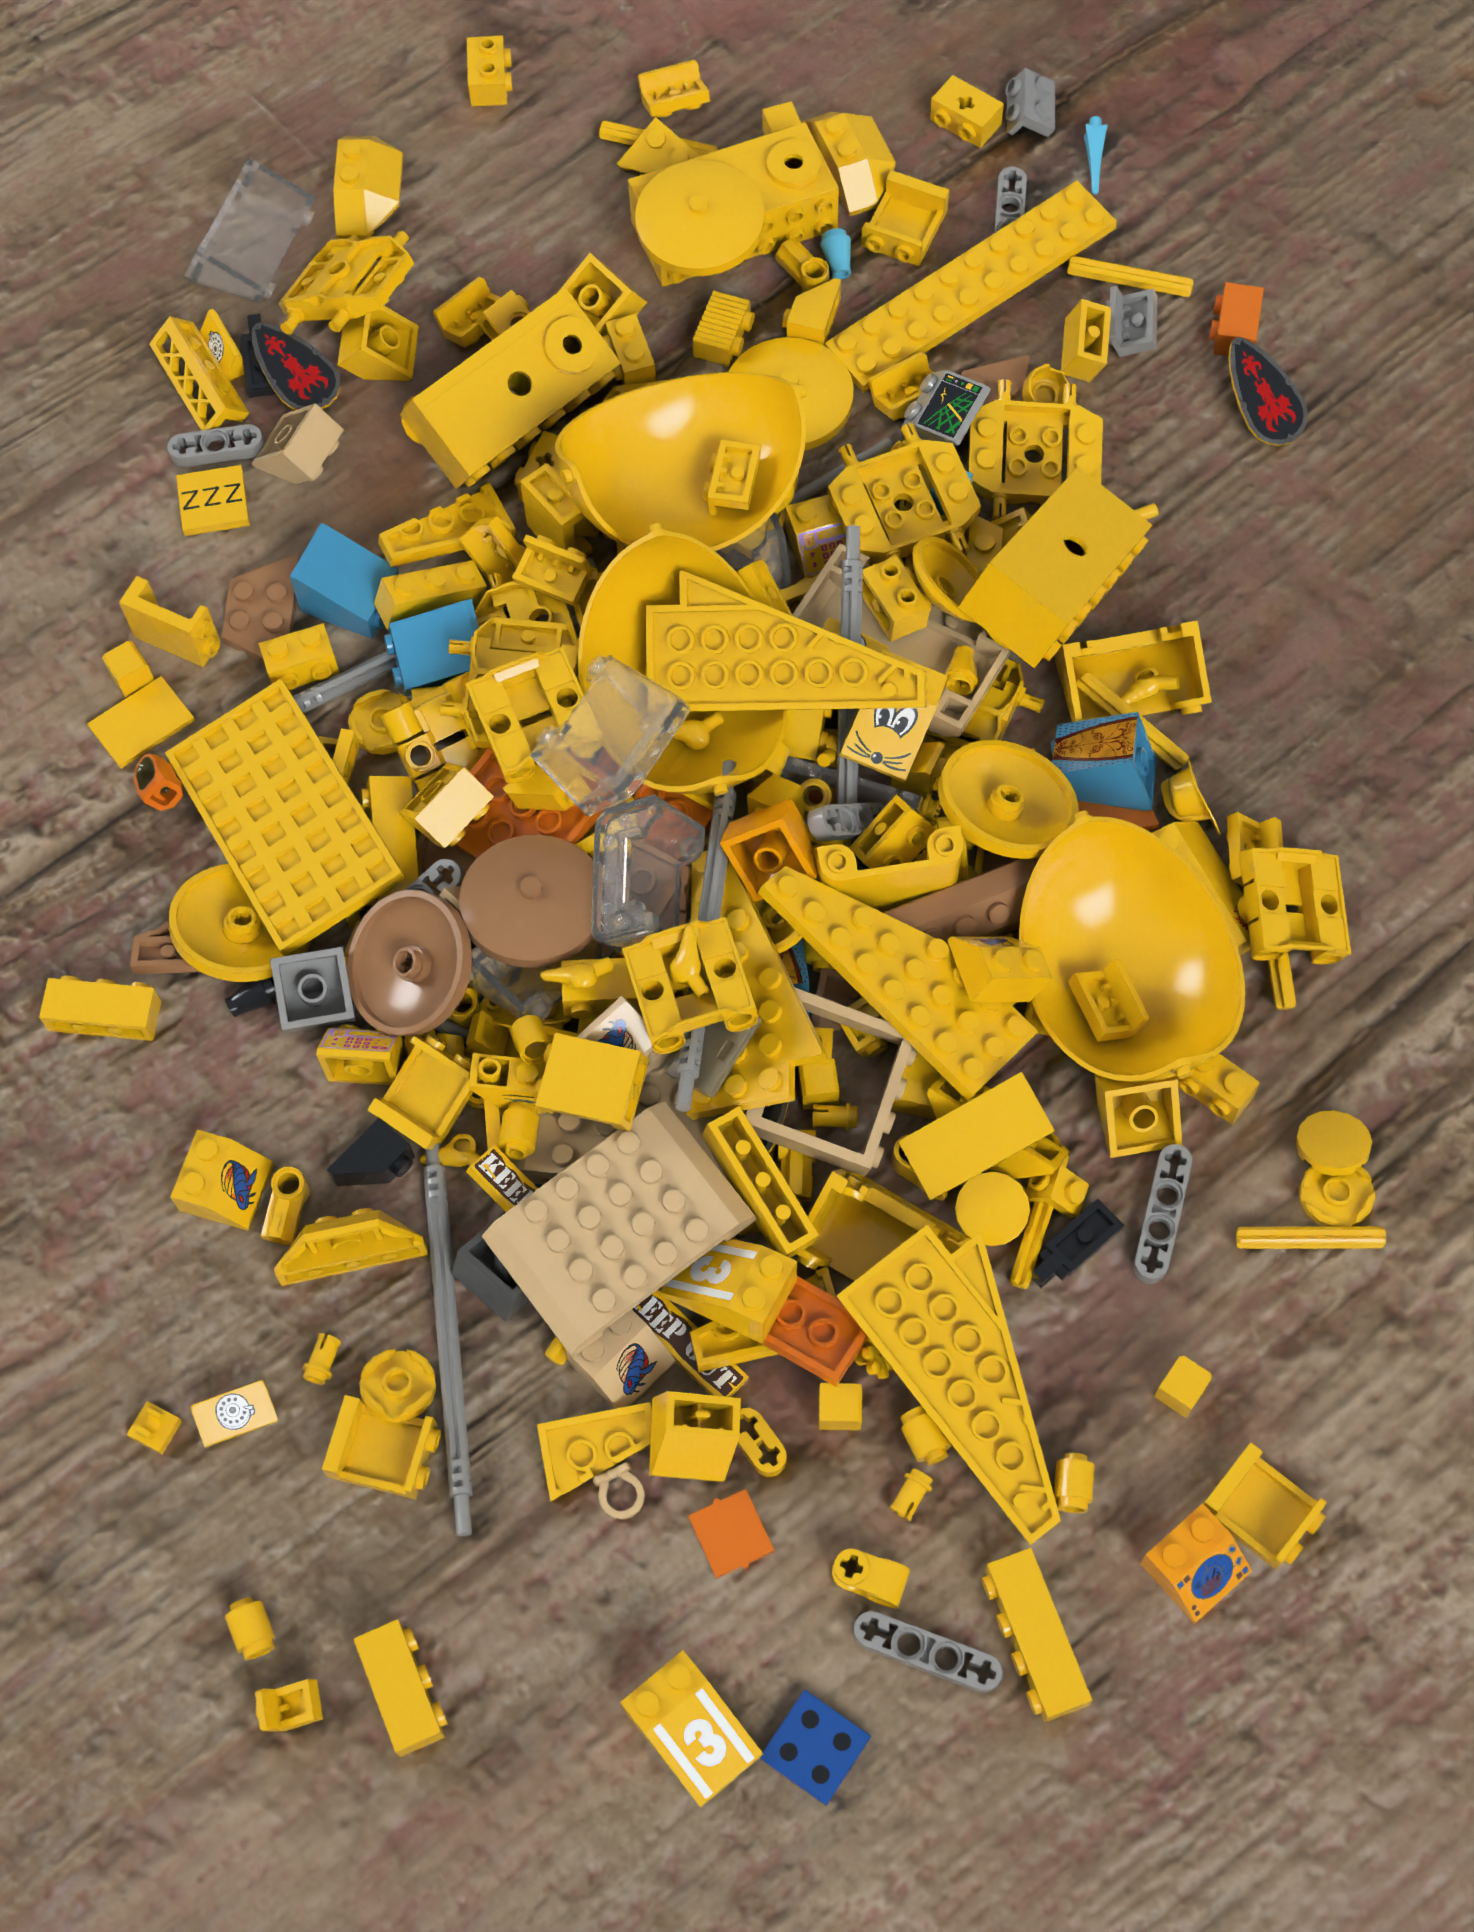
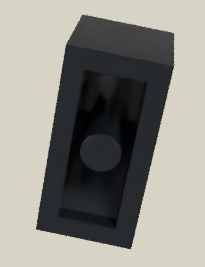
M378 1118L327 1169V1172L332 1182L337 1186L390 1183L396 1176L398 1178L402 1177L411 1168L412 1160L415 1156L411 1145L383 1120Z

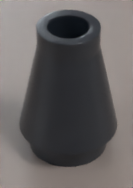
M273 977L246 982L231 996L225 998L227 1007L232 1015L237 1017L243 1013L275 1004L277 998Z

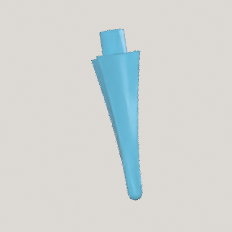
M1094 116L1089 119V124H1085L1087 133L1083 137L1090 167L1091 192L1093 195H1097L1099 192L1100 167L1107 124L1102 125V119Z

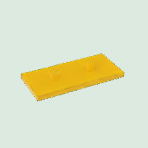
M1020 1072L898 1142L929 1199L933 1200L1055 1132V1129L1023 1072Z

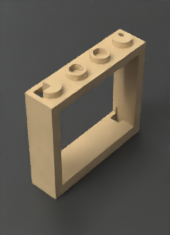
M795 988L806 1011L899 1045L863 1153L860 1154L761 1117L765 1106L748 1109L745 1112V1116L759 1138L865 1177L871 1167L878 1168L884 1147L879 1146L882 1134H889L896 1113L890 1111L894 1099L900 1101L904 1093L907 1079L902 1078L906 1065L912 1066L917 1050L889 1022Z

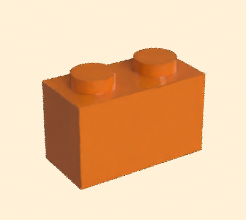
M1225 282L1223 295L1216 294L1213 314H1217L1219 317L1218 321L1212 320L1209 340L1215 341L1213 354L1229 356L1230 344L1238 337L1245 338L1256 344L1264 293L1263 287Z

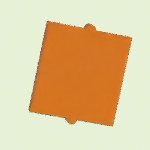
M746 1489L722 1500L715 1498L712 1505L688 1515L716 1579L741 1567L748 1569L750 1563L775 1552Z

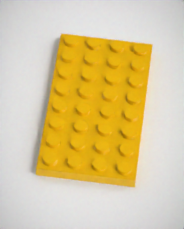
M282 679L277 680L165 752L262 922L284 956L294 952L406 879Z

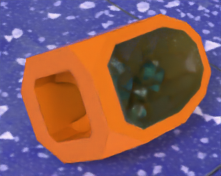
M145 754L135 768L134 783L137 794L145 804L159 811L174 808L183 797L182 782L176 776L172 765L167 763L162 756Z

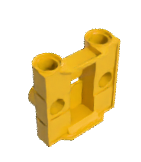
M563 646L546 652L530 654L491 669L484 676L465 683L467 692L485 731L487 742L494 752L505 781L509 784L519 783L533 776L536 772L534 762L569 748L574 757H585L595 753L603 745L600 730ZM565 699L576 701L575 705L568 708L559 705ZM544 711H551V717L523 728L519 724L521 720ZM498 725L510 727L505 733L498 734L493 732V729Z
M470 671L447 681L444 685L411 701L402 703L382 713L380 716L417 792L446 763L463 766L470 772L488 750V748L475 746L465 719L454 716H440L441 701L462 703V699L465 698L466 694L465 683L468 682ZM460 730L463 731L465 738L437 751L434 743ZM418 745L424 747L427 752V759L421 765H415L410 758L411 750Z
M1287 847L1271 849L1251 848L1239 853L1244 895L1238 902V911L1241 918L1249 925L1248 932L1253 960H1273L1284 956L1285 953L1292 950L1310 951L1311 963L1324 965L1342 961L1344 957L1351 955L1338 855L1323 853L1322 850ZM1286 905L1298 906L1297 913L1286 912Z
M726 917L708 922L696 920L647 935L641 942L622 948L649 1039L655 1053L668 1054L679 1050L686 1042L685 1032L724 1021L728 1031L739 1032L751 1028L758 1022L756 1006ZM687 925H692L695 929L697 949L701 961L700 975L705 983H709V989L711 990L708 995L701 999H698L695 993L675 998L674 993L676 991L689 988L690 986L688 983L679 984L674 982L669 974V965L679 951L683 932ZM725 973H733V975L728 978L720 977ZM653 995H662L656 1000H648Z

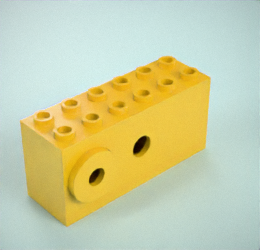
M806 122L686 160H713L731 165L746 174L758 188L764 204V231L759 244L745 260L769 254L779 249L781 244L790 238L801 243L804 240L822 236L828 230L838 228L839 187ZM671 166L628 179L631 222L636 232L635 211L643 189L657 174ZM647 254L662 287L678 284L686 279L695 277L669 271L657 264Z
M565 287L414 397L400 413V416L455 489L464 483L469 488L491 470L488 466L489 464L495 469L517 451L514 446L519 451L538 434L546 431L559 421L566 413H570L591 394L594 395L606 386L609 381L616 377L613 370L621 362Z
M1078 466L989 562L958 608L983 627L997 644L1013 651L1035 668L1043 658L1047 661L1053 658L1062 646L1058 640L1064 644L1076 630V627H1079L1091 612L1090 610L1096 607L1104 595L1108 593L1116 581L1124 574L1133 559L1148 543L1149 539L1145 535L1152 527V524Z

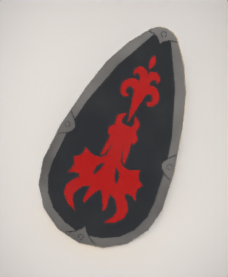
M263 322L253 326L252 343L255 356L266 379L280 400L292 410L315 403L321 409L329 407L337 398L341 388L340 375L334 364L319 350L294 333L287 335L279 326Z
M1238 337L1234 339L1229 349V373L1240 412L1248 429L1255 438L1267 445L1281 446L1291 443L1302 434L1307 424L1308 410L1304 398L1292 380L1267 352L1245 338Z

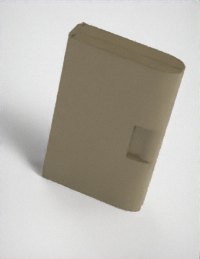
M759 1016L758 1022L754 1026L739 1032L728 1031L724 1021L705 1026L699 1077L694 1081L693 1090L712 1099L716 1096L736 1060L758 1029L762 1021ZM679 1052L666 1071V1074L679 1082L680 1078L676 1074Z

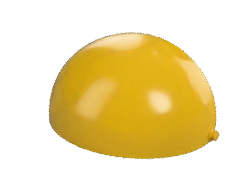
M722 372L671 379L628 391L583 412L568 423L559 433L555 442V450L561 479L583 515L597 529L624 546L628 547L631 543L646 536L650 532L649 526L661 523L667 531L683 533L693 537L714 551L723 549L738 542L760 527L776 511L789 493L798 475L805 449L806 418L802 398L807 395L806 388L803 384L797 385L783 378L768 374ZM720 440L761 445V456L749 510L719 506L717 515H710L708 502L703 501L705 482L711 481L713 473H710L711 455L713 452L718 453Z
M656 523L649 526L650 532L646 536L631 543L611 561L593 589L580 630L578 646L579 684L602 735L603 749L626 774L641 784L666 792L681 794L714 792L716 796L728 793V788L755 777L772 763L785 735L787 710L718 711L723 717L724 722L709 732V745L701 750H693L681 740L658 734L654 728L659 724L689 719L701 721L714 711L647 712L646 605H680L679 571L692 573L756 600L738 573L717 552L693 537L683 533L667 531V529L663 528V524ZM686 746L688 750L687 765L679 772L667 774ZM732 760L737 763L731 773L722 775L724 761Z
M1087 810L1080 811L1074 815V823L1060 833L1043 852L1033 869L1024 894L1020 914L1019 940L1041 947L1053 977L1031 1002L1043 1026L1054 1042L1072 1060L1090 1072L1112 1080L1129 1082L1155 1081L1176 1075L1178 1079L1186 1078L1193 1074L1192 1069L1215 1057L1232 1042L1243 1018L1245 980L1242 961L1232 930L1206 884L1172 847L1136 824L1113 817H1093L1089 815ZM1120 959L1149 1015V1019L1131 1038L1097 1042L1068 980L1074 973L1103 971L1112 960Z

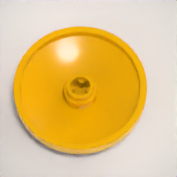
M692 160L663 170L646 185L636 205L635 221L637 235L643 249L657 264L669 271L682 275L709 276L730 270L750 256L761 240L765 225V213L762 196L758 188L742 171L718 161Z
M795 337L770 339L746 350L735 360L728 371L768 374L783 378L797 385L803 384L805 386L807 395L802 398L806 418L804 451L816 448L831 440L842 430L850 417L853 406V382L850 372L834 352L817 342Z
M982 740L964 745L949 757L938 782L939 801L952 825H960L962 835L977 846L1005 857L1017 859L1041 857L1049 844L1074 823V815L1079 812L1075 791L1062 771L1041 754L1012 742Z
M229 863L214 866L195 874L179 888L173 897L169 910V933L175 949L188 964L208 976L226 981L252 982L273 977L270 959L283 957L284 955L276 946ZM311 941L289 955L306 953Z

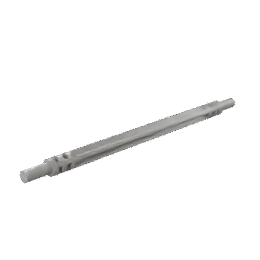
M850 525L846 527V560L842 561L840 636L861 644L863 561L860 560V526ZM838 709L836 804L857 803L858 763L839 756L856 709ZM856 839L851 840L850 846L854 843Z
M591 557L587 558L590 566L596 568ZM506 606L505 609H506L507 615H509V612H508V609H507V606ZM386 651L293 697L302 712L306 713L391 672L392 668L397 667L394 654L388 655Z
M732 760L724 761L722 775L731 773L737 763ZM734 786L728 788V793L715 795L698 920L708 922L720 918L728 857L721 847L720 841L729 822H732L734 818L737 795L734 791ZM689 987L688 994L694 993L691 987ZM705 1027L684 1033L686 1042L680 1048L676 1072L677 1076L680 1077L676 1100V1109L679 1111L687 1112L691 1110L694 1081L699 1077Z
M437 1143L432 1150L425 1149L426 1167L423 1168L449 1497L454 1499L456 1535L468 1536L472 1534L469 1497L473 1495L455 1284L454 1276L452 1275L453 1260L445 1166L441 1165L439 1159L440 1145Z

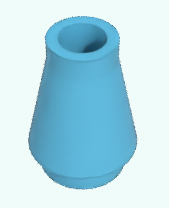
M844 229L828 230L821 237L820 248L832 271L833 278H848L851 275V238Z

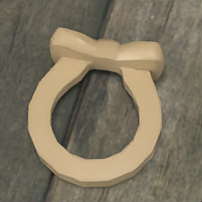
M628 1462L614 1469H609L606 1473L593 1478V1484L599 1487L598 1497L600 1506L613 1519H630L638 1514L644 1505L645 1493L643 1485L638 1478L630 1473L631 1465ZM617 1477L632 1484L637 1492L636 1502L630 1509L625 1511L613 1509L608 1504L606 1498L609 1482Z

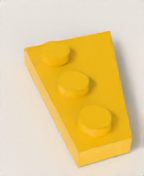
M651 1402L537 1424L550 1501L558 1499L650 1446Z

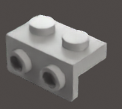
M1024 68L1016 77L1011 78L1006 86L1007 110L1005 118L1007 120V133L1014 135L1024 126L1049 137L1055 131V81Z
M1118 286L1110 287V300L1106 301V306L1111 307L1108 345H1113L1119 357L1156 349L1158 296L1154 289L1123 296Z

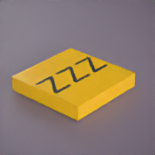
M241 465L176 475L184 536L250 526L244 472Z

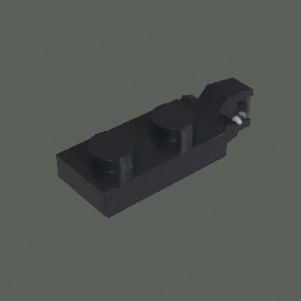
M260 314L247 316L249 333L242 334V337H240L247 393L249 398L275 395L276 393L270 386L257 361L252 343V328L255 324L261 323Z
M1096 1199L1045 1245L1044 1250L1038 1256L1043 1263L1032 1272L1031 1279L1040 1288L1044 1287L1056 1275L1063 1281L1123 1229L1124 1224L1099 1199Z

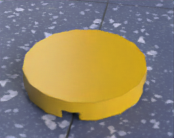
M380 689L368 692L353 705L354 709L351 715L349 714L348 724L350 730L355 731L360 748L369 753L381 755L397 752L380 716L382 713L409 701L406 696L401 693L399 695L391 693L390 690Z
M1335 1110L1319 1111L1308 1116L1300 1124L1296 1138L1298 1156L1303 1162L1305 1159L1308 1163L1312 1164L1311 1168L1315 1171L1331 1176L1349 1175L1356 1172L1358 1167L1362 1166V1164L1364 1166L1367 1163L1372 1146L1370 1132L1359 1119L1348 1113Z
M1362 1166L1358 1167L1356 1172L1342 1176L1322 1174L1310 1167L1303 1175L1299 1186L1300 1203L1306 1215L1320 1226L1359 1225L1370 1214L1376 1197L1371 1183L1372 1179Z
M997 1171L980 1173L969 1179L959 1191L955 1205L957 1222L963 1232L971 1239L980 1233L987 1246L1004 1245L1017 1238L1026 1227L1031 1211L1029 1196L1022 1184L1010 1175Z
M390 1349L373 1356L363 1367L359 1383L361 1400L367 1410L377 1418L390 1422L409 1421L419 1416L432 1403L436 1392L435 1375L432 1366L425 1357L416 1351L406 1349V1352Z

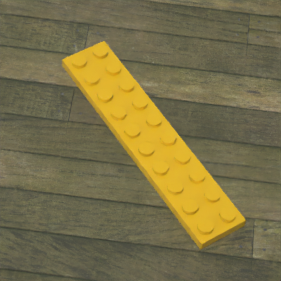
M1075 181L824 343V346L843 361L850 372L852 381L864 393L870 389L868 381L870 377L921 351L926 353L1069 260L1071 256H1075L1115 230L1117 221L1078 181Z

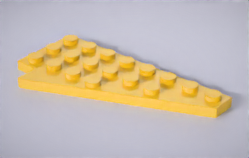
M679 571L680 605H646L647 712L927 708L926 671L692 573Z
M707 851L692 854L691 922L698 920ZM729 859L727 862L720 918H727L757 1014L762 1021L748 1045L731 1068V1072L716 1096L712 1099L693 1090L691 1110L686 1112V1115L692 1120L726 1114L739 1106L743 1111L795 1101V1066L827 1060V1053L754 901ZM725 973L720 977L728 978L732 976L733 973Z
M787 866L783 867L763 884L758 891L967 1101L1038 1033L1013 1007L1016 1002H970L950 946L942 939L934 938Z
M925 1225L836 1295V1297L1028 1544L1031 1545L1058 1524L1061 1519L983 1236L978 1233L953 1254H950L930 1227Z

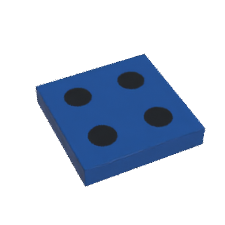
M804 1689L759 1759L824 1806H827L869 1742L871 1735Z

